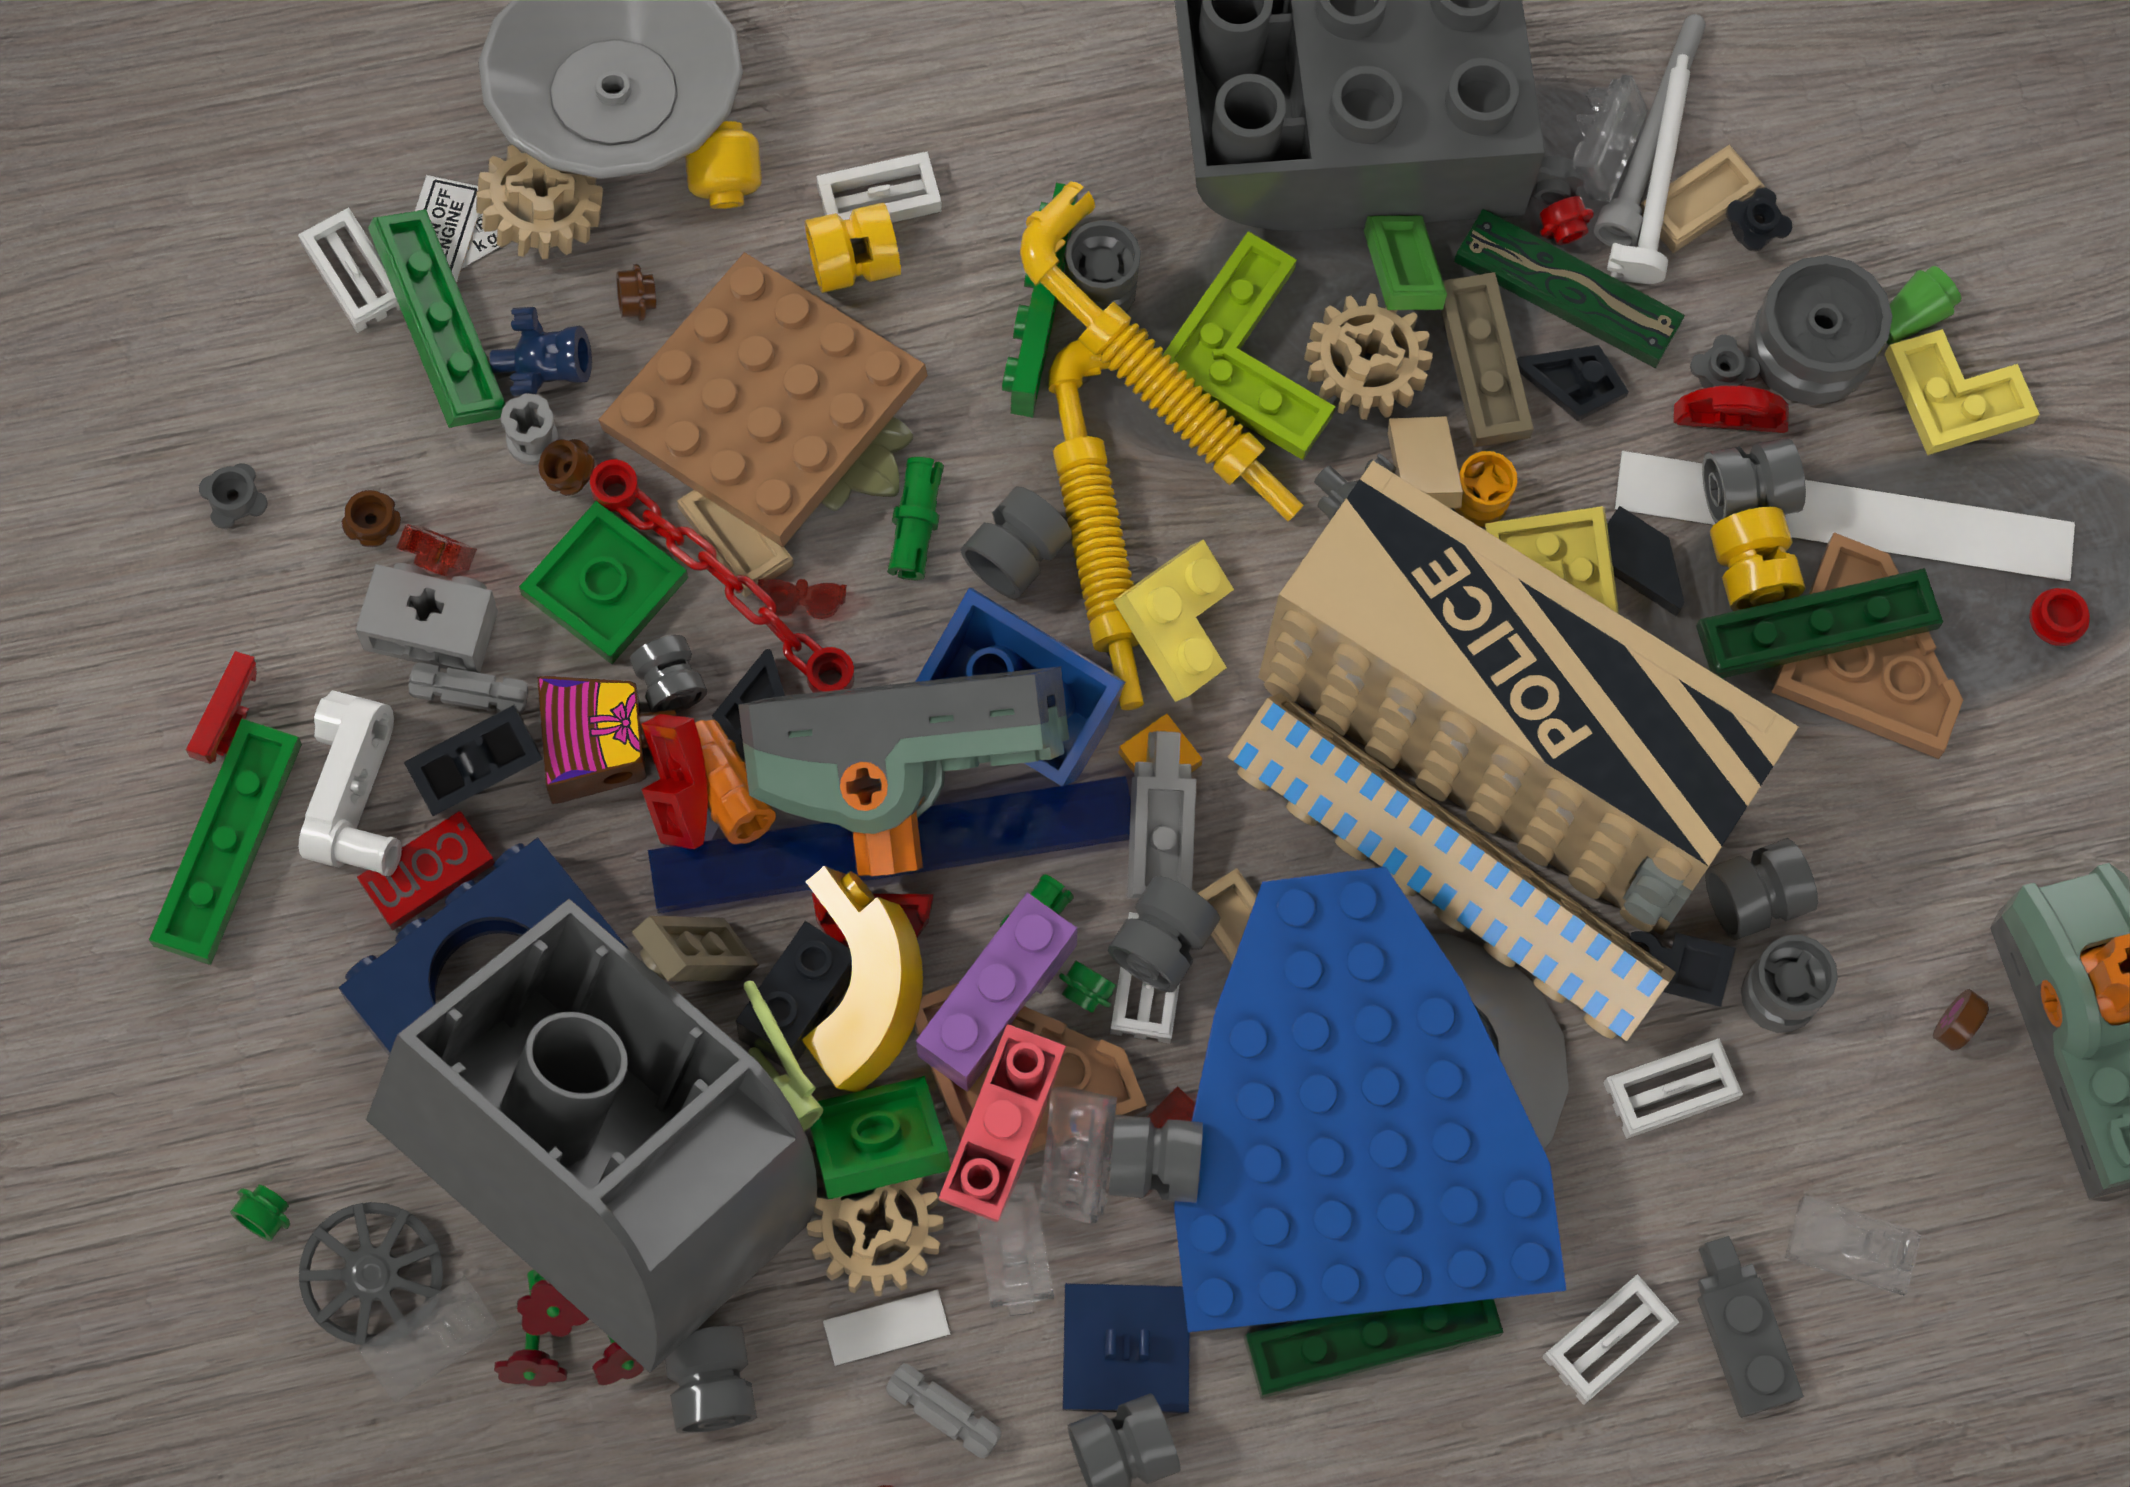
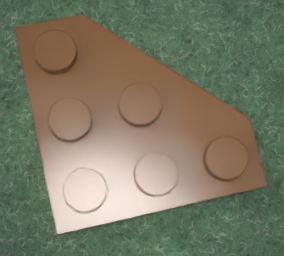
M1834 532L1828 541L1809 594L1897 575L1899 572L1890 554ZM1929 632L1781 665L1771 692L1937 759L1945 752L1963 702V698L1954 680H1948L1934 653L1937 647Z
M959 982L921 997L920 1008L914 1025L918 1037ZM1023 1006L1012 1022V1026L1066 1046L1044 1115L1028 1156L1113 1124L1115 1122V1115L1134 1116L1146 1111V1101L1123 1048L1102 1039L1099 1042L1067 1028L1065 1023ZM993 1059L968 1092L930 1066L959 1142L962 1140Z

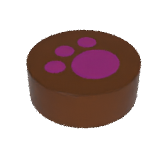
M1971 989L1965 990L1944 1012L1935 1027L1933 1038L1951 1051L1961 1049L1970 1041L1984 1022L1989 1011L1988 1002Z

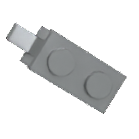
M1149 732L1146 762H1135V777H1132L1127 898H1140L1155 876L1170 878L1192 890L1196 779L1191 777V764H1179L1181 734L1179 732Z

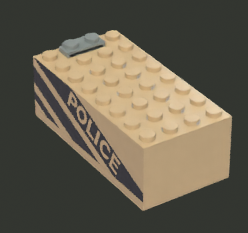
M1372 461L1279 593L1258 676L1259 679L1265 682L1264 686L1270 694L1276 695L1281 693L1291 701L1302 705L1314 713L1315 718L1339 735L1344 736L1347 734L1363 744L1365 752L1383 766L1391 769L1397 766L1416 778V785L1430 797L1440 801H1445L1446 798L1466 810L1468 819L1480 829L1489 833L1499 831L1518 843V850L1530 861L1541 866L1551 864L1568 875V881L1580 893L1594 899H1598L1601 896L1621 909L1620 915L1632 926L1646 932L1654 930L1660 935L1664 934L1799 728L1796 724L1375 461Z

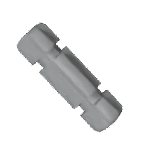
M416 663L409 677V694L414 698L431 701L434 700V695L441 696V702L488 711L490 705L497 706V712L515 704L519 713L522 714L528 699V684L523 680L506 677L503 678L502 683L496 682L495 675L449 667L447 668V673L440 672V666Z
M903 1363L899 1366L886 1386V1390L891 1397L904 1406L908 1403L915 1406L914 1413L953 1440H956L958 1437L964 1440L963 1447L977 1457L985 1459L993 1451L1002 1433L997 1425L984 1416H981L980 1419L973 1416L974 1409L932 1381L930 1385L924 1382L925 1375L909 1364Z

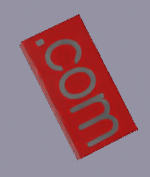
M459 810L403 846L399 864L392 875L384 876L381 873L367 870L357 876V879L393 931L450 894L461 884L470 881L493 866L495 862L492 855Z

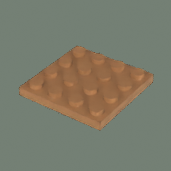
M744 252L598 420L604 432L781 547H784L925 380L928 374L923 362Z

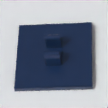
M1065 1283L1062 1410L1117 1412L1118 1405L1152 1393L1162 1413H1189L1190 1333L1187 1329L1183 1286Z

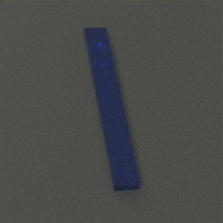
M1122 776L1070 784L1063 787L1057 786L931 806L917 818L923 868L891 875H864L859 877L863 881L1129 840L1131 799L1127 778ZM826 822L767 831L758 839L746 844L740 843L735 845L730 843L727 838L704 841V844L696 849L671 846L648 850L658 914L811 890L806 881L823 866L845 874L852 871L858 876L853 832L840 825Z

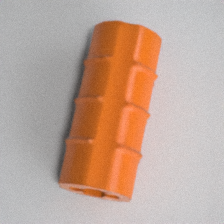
M700 720L695 722L705 760L708 809L711 812L712 821L719 825L730 843L735 845L750 843L770 829V826L776 820V812L771 805L749 795L746 764L736 751V744L729 740L720 724L716 720Z

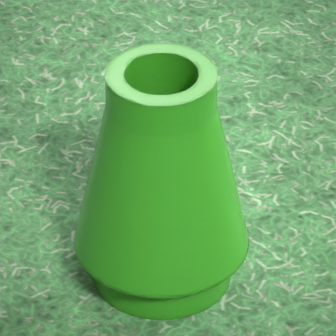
M1931 266L1925 272L1917 270L1889 305L1892 313V322L1887 344L1890 345L1903 341L1954 315V307L1961 302L1962 298L1955 283L1943 270L1936 266Z

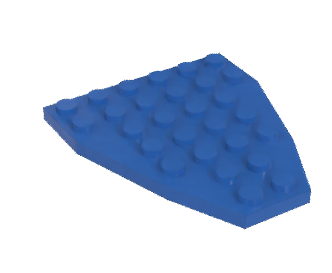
M1386 867L1262 882L1214 1013L1192 1121L1203 1122L1197 1203L1175 1201L1174 1203L1188 1332L1567 1291L1550 1162L1463 981Z

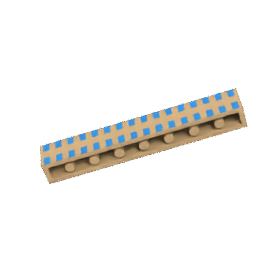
M1281 693L1266 699L1228 756V758L1240 766L1237 773L1247 783L1265 792L1272 788L1289 800L1286 808L1290 813L1308 825L1316 826L1318 822L1338 835L1335 843L1353 858L1365 861L1369 857L1381 867H1386L1404 894L1412 897L1417 892L1436 905L1433 912L1441 921L1460 932H1464L1466 927L1486 941L1483 948L1494 959L1508 967H1514L1516 963L1536 976L1533 983L1542 993L1559 1003H1564L1567 998L1586 1012L1583 1017L1585 1022L1607 1038L1614 1039L1616 1035H1619L1628 1041L1676 974L1675 971Z

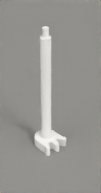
M1685 54L1678 55L1676 67L1672 68L1670 72L1638 247L1625 246L1618 243L1612 244L1607 270L1611 272L1612 277L1620 281L1656 284L1664 281L1666 277L1668 259L1658 252L1657 249L1690 78V71L1687 69L1689 56Z

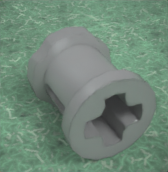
M526 393L518 398L509 400L502 409L500 419L506 431V442L510 454L522 464H539V459L544 449L553 441L559 440L557 428L554 425V415L549 409L548 402L538 395Z

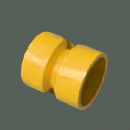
M884 202L853 209L847 220H843L837 213L804 221L812 266L821 293L851 287L854 285L856 277L861 275L868 282L901 275L896 237L887 206ZM862 238L865 253L854 256L850 239Z
M1777 507L1748 509L1732 514L1711 527L1709 533L1717 561L1721 566L1729 568L1724 573L1722 579L1730 608L1733 611L1791 599L1803 594L1806 588L1798 559L1794 554L1786 553L1793 542L1782 509Z

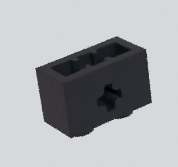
M514 704L406 760L404 764L432 816H435L543 760V757Z
M807 921L802 924L758 988L797 1061L807 1048L802 1039L829 1016L849 987L852 975L850 948ZM749 1001L736 1020L739 1040L750 1047L758 1048L764 1056L784 1068L752 1007L751 1001Z

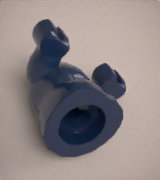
M521 307L511 310V314L514 315L511 327L514 331H521V337L515 348L491 350L490 366L493 373L516 372L510 376L511 380L514 381V386L510 388L511 394L514 397H520L526 393L536 395L544 382L565 380L579 383L589 380L592 370V352L588 335L582 326L567 327L561 331L544 332L538 320V313L535 307Z

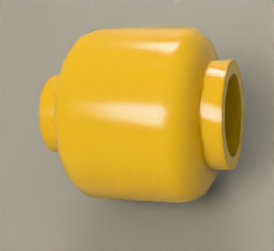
M724 121L697 151L685 156L689 191L699 198L709 199L710 208L712 209L741 207L744 205V196L757 191L762 184L758 140L752 133L743 131V126L740 122Z

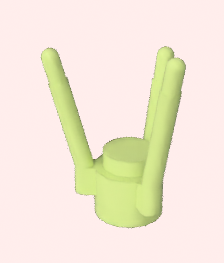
M747 981L744 984V990L787 1074L780 1076L758 1048H750L748 1054L758 1061L780 1088L805 1132L823 1113V1108L812 1096L815 1086L802 1072L756 984L753 981Z

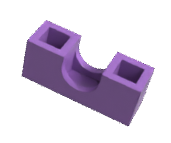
M1026 893L916 1039L918 1057L968 1092L994 1058L1006 1025L1012 1024L1020 1010L1036 991L1040 994L1044 991L1076 948L1078 928L1032 895Z

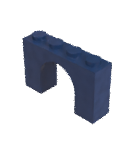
M538 837L527 846L519 843L506 850L494 863L495 870L477 883L474 880H470L458 886L446 898V907L428 920L421 917L412 921L398 933L395 938L397 943L378 958L375 955L363 958L347 972L345 976L347 981L338 988L347 1004L388 1055L391 1053L396 1036L437 1004V982L447 960L462 945L475 938L489 934H510L521 937L566 900L570 899L628 949L626 944Z

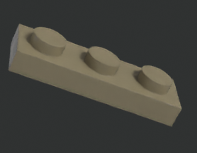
M1495 272L1444 280L1443 283L1447 297L1441 313L1474 447L1531 438L1534 428Z
M649 916L632 931L643 947L640 955L646 966L660 978L667 979V981H742L759 966L725 918Z

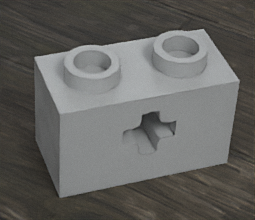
M396 563L394 568L375 564L355 630L364 651L417 663L437 665L444 669L449 667L480 673L498 609L492 590H488L478 580L464 576H455L451 581L429 576L428 572L424 569L407 563ZM431 609H438V610H439V613H430V612H431ZM419 617H428L427 621H420Z

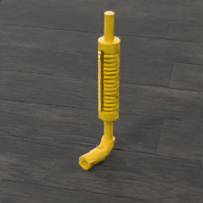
M1077 182L1067 183L1063 190L1041 211H1034L1026 219L1027 228L1022 234L1020 257L1024 271L1035 286L1041 283L1087 327L1078 340L1094 355L1102 354L1100 361L1102 363L1110 362L1108 367L1110 371L1118 369L1116 376L1119 379L1126 377L1124 384L1127 387L1134 385L1132 392L1134 394L1142 393L1140 399L1142 402L1150 400L1148 407L1151 410L1158 408L1156 415L1159 418L1166 416L1164 422L1166 425L1174 423L1172 431L1174 433L1182 431L1180 438L1183 441L1190 439L1188 446L1191 449L1198 447L1196 453L1198 456L1206 454L1204 462L1207 464L1214 462L1213 470L1229 486L1241 476L1289 522L1304 505L1256 459L1265 450V447L1250 432L1242 433L1244 427L1242 424L1234 426L1235 418L1233 416L1226 418L1227 410L1225 408L1218 410L1220 403L1217 400L1210 402L1212 396L1210 393L1202 395L1203 387L1201 385L1194 387L1195 379L1193 377L1186 379L1188 372L1186 370L1178 371L1179 363L1174 362L1170 364L1171 356L1169 354L1162 356L1164 349L1161 346L1154 348L1156 342L1154 339L1146 340L1148 333L1145 331L1138 333L1139 325L1137 323L1130 325L1131 317L1118 304L1112 302L1103 311L1056 266L1060 260L1055 253L1065 245L1063 238L1086 215H1089L1095 209V201L1089 191L1075 205H1071L1075 200L1074 197L1082 191L1084 186Z
M1139 328L1138 333L1142 331L1148 333L1146 328ZM1079 340L1070 342L1055 356L1049 369V392L1056 394L1065 441L1054 448L1053 455L1057 474L1060 477L1059 484L1062 487L1061 494L1064 497L1063 503L1066 508L1067 522L1072 532L1071 542L1074 548V556L1077 559L1076 566L1079 569L1078 576L1081 579L1080 585L1083 590L1082 595L1085 600L1087 619L1090 621L1089 629L1093 648L1098 652L1110 653L1114 675L1125 681L1119 698L1121 709L1134 710L1144 705L1132 649L1139 642L1113 602L1114 599L1133 587L1134 583L1130 580L1132 573L1128 570L1130 564L1126 560L1128 555L1127 550L1124 549V546H1126L1125 540L1122 539L1123 531L1119 528L1121 522L1117 518L1119 512L1115 508L1117 503L1116 499L1113 498L1115 493L1114 489L1111 488L1112 479L1108 476L1110 475V470L1105 466L1108 460L1104 441L1099 437L1087 435L1078 388L1083 384V377L1100 375L1101 370L1108 369L1110 362L1102 363L1100 361L1102 354L1094 355Z

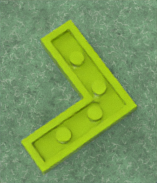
M1248 231L1162 356L1169 354L1171 356L1170 364L1174 362L1179 363L1178 371L1186 370L1188 372L1186 379L1193 377L1195 379L1194 387L1199 385L1203 387L1202 395L1210 393L1212 395L1210 402L1217 400L1220 403L1218 410L1225 408L1229 417L1233 416L1239 423L1304 460L1333 417L1336 406L1240 350L1294 272L1297 259Z

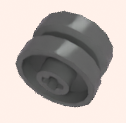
M1828 255L1803 258L1783 269L1768 289L1762 306L1752 322L1748 346L1751 357L1755 358L1760 365V377L1768 387L1786 399L1809 405L1837 402L1853 393L1870 372L1876 358L1889 338L1892 313L1887 293L1873 274L1846 259Z

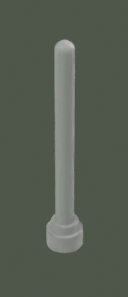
M1692 14L1684 20L1618 198L1612 199L1608 205L1603 206L1594 227V234L1601 242L1611 247L1613 243L1635 247L1639 240L1643 221L1641 216L1642 209L1639 204L1652 172L1670 72L1672 68L1676 67L1677 58L1680 54L1689 56L1687 69L1690 70L1706 27L1705 20L1700 15Z

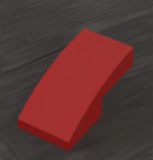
M659 714L641 725L660 779L641 790L660 843L696 849L704 844L708 811L707 777L700 737L694 718Z

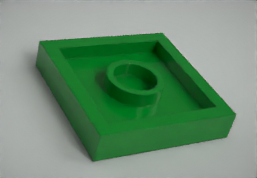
M595 501L524 580L519 589L521 595L610 664H613L688 579V573L686 568Z
M925 1076L817 1101L823 1108V1113L810 1127V1132L828 1200L950 1170L951 1164L948 1149Z

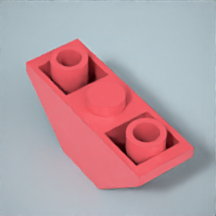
M1006 1025L939 1195V1201L997 1223L999 1222L1021 1175L1040 1126L1066 1049L1065 1045L1012 1025Z

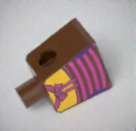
M556 676L537 677L545 780L551 804L564 803L638 783L646 779L644 749L649 748L641 724L659 714L677 716L676 709L641 713L636 683L631 681Z

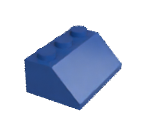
M973 588L967 590L915 681L1061 666L1069 739L1063 741L1064 754L1053 759L1025 764L1062 787L1078 780L1109 726L1125 685V681Z

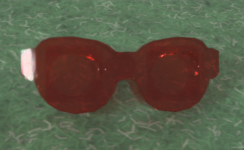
M758 579V585L775 602L777 616H789L796 610L797 606L803 605L808 614L813 618L826 619L833 616L838 611L840 605L846 602L847 585L820 583L808 587V582L805 579H799L796 585L777 579Z

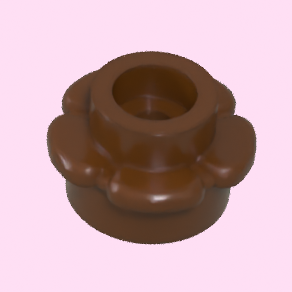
M633 264V270L616 272L621 318L638 316V320L643 321L646 317V310L656 309V291L653 274L642 275L639 264Z
M559 439L553 441L544 449L539 459V473L551 491H560L562 495L570 496L580 492L589 482L591 473L595 468V460L591 454H588L589 447L586 443L578 439H571L569 441Z
M365 490L352 496L346 504L342 528L349 539L359 540L362 546L378 547L386 542V538L389 535L393 536L398 532L401 525V516L394 509L395 502L391 497L378 491ZM368 516H376L377 521L374 524H368L366 522Z

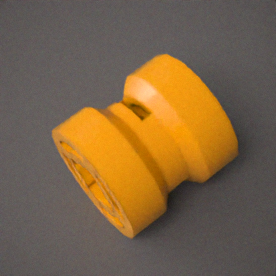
M1480 451L1471 455L1463 463L1459 473L1463 491L1461 508H1454V510L1477 526L1486 527L1485 523L1498 522L1506 515L1518 483L1517 471L1512 462L1502 454L1493 451Z

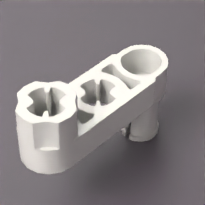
M332 690L326 697L320 700L314 716V737L318 742L332 746L305 814V821L299 836V853L304 859L339 868L346 863L381 873L384 876H390L396 870L401 858L402 846L400 840L394 837H384L358 830L357 826L392 735L394 725L393 710L390 705Z

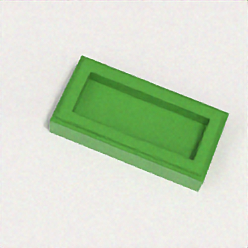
M1367 216L1364 234L1387 310H1443L1447 293L1423 217Z

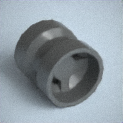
M670 635L655 639L635 650L630 656V662L636 676L644 680L648 689L645 699L651 712L676 709V713L694 706L707 695V688L701 674L693 671L689 662L692 652L686 638L682 635Z

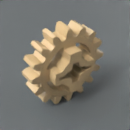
M510 145L507 147V161L492 156L489 159V172H480L476 195V213L483 214L482 229L484 232L497 230V245L501 248L514 241L518 243V256L524 257L530 247L538 248L542 259H548L551 247L558 246L560 251L568 255L572 252L573 238L585 244L590 240L591 227H598L600 223L603 189L602 186L595 185L596 178L551 169L527 153H521L514 145Z
M1369 294L1366 306H1358L1352 295L1346 297L1342 313L1329 305L1324 313L1323 321L1325 324L1314 322L1311 328L1309 338L1313 342L1307 343L1304 360L1313 363L1309 366L1308 381H1323L1319 397L1324 400L1330 399L1334 395L1340 399L1338 412L1344 414L1351 405L1359 406V415L1363 420H1367L1371 407H1378L1385 418L1390 417L1395 400L1400 405L1406 408L1409 407L1414 396L1413 390L1422 391L1428 375L1424 371L1429 370L1433 354L1423 350L1427 347L1430 337L1428 331L1413 332L1418 318L1415 312L1407 314L1402 318L1397 315L1398 310H1387V308L1378 307L1376 294ZM1393 337L1399 342L1402 348L1396 346ZM1366 353L1373 354L1370 360L1364 359ZM1334 364L1341 367L1344 377L1337 371Z
M924 1177L875 1188L873 1194L858 1201L848 1199L850 1195L829 1200L817 1198L814 1212L822 1216V1219L807 1223V1232L809 1236L823 1238V1241L812 1249V1254L815 1260H823L829 1257L832 1259L827 1269V1277L831 1281L840 1277L845 1272L849 1275L850 1292L856 1293L863 1281L872 1282L875 1296H882L884 1281L892 1279L895 1285L903 1291L907 1289L905 1272L911 1269L921 1276L928 1272V1266L921 1255L923 1253L939 1254L940 1242L929 1236V1233L942 1230L944 1221L942 1216L928 1214V1211L938 1204V1195L936 1192H929L923 1195L919 1193ZM900 1195L912 1206L917 1217L918 1226L913 1225V1221L902 1218L897 1208ZM884 1204L886 1228L890 1232L879 1230L876 1237L871 1239L868 1249H866L865 1224L861 1221L872 1222L875 1215L880 1213ZM833 1226L839 1227V1231L850 1235L854 1243L851 1258L837 1244L833 1233ZM898 1251L904 1254L894 1262L875 1266L877 1259L888 1253Z

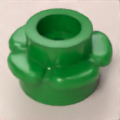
M1075 960L1066 975L1063 973L1059 974V979L1067 983L1062 995L1091 1013L1095 1011L1098 1004L1106 1008L1112 1006V1003L1108 1000L1117 985L1094 970Z
M258 1184L253 1192L245 1188L237 1191L240 1197L230 1211V1214L246 1229L264 1240L272 1241L280 1228L288 1229L290 1227V1221L284 1215L289 1205L277 1193Z

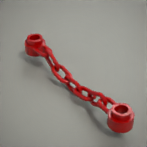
M610 459L601 462L594 468L590 476V487L594 501H597L611 512H619L636 528L640 530L652 529L665 538L667 549L689 568L696 571L707 569L725 585L726 598L745 618L756 625L766 624L783 643L782 650L784 656L807 677L808 686L813 693L852 688L854 683V665L850 656L845 651L836 647L822 648L806 634H794L776 615L775 602L759 585L747 576H735L716 559L717 553L713 545L693 529L684 526L676 528L673 524L662 518V512L657 503L639 489L636 473L628 463L618 459ZM612 484H621L626 488L619 496H609L605 493L606 488ZM636 499L640 500L650 509L643 511L642 517L644 521H641L627 509ZM683 535L689 537L705 550L698 553L700 562L695 561L677 547L684 544ZM742 584L747 586L766 604L767 607L759 608V616L755 615L735 596L734 593H742ZM801 642L814 652L810 656L807 665L792 652H799L802 649ZM834 670L842 677L836 684L828 685L820 680V676L825 671Z

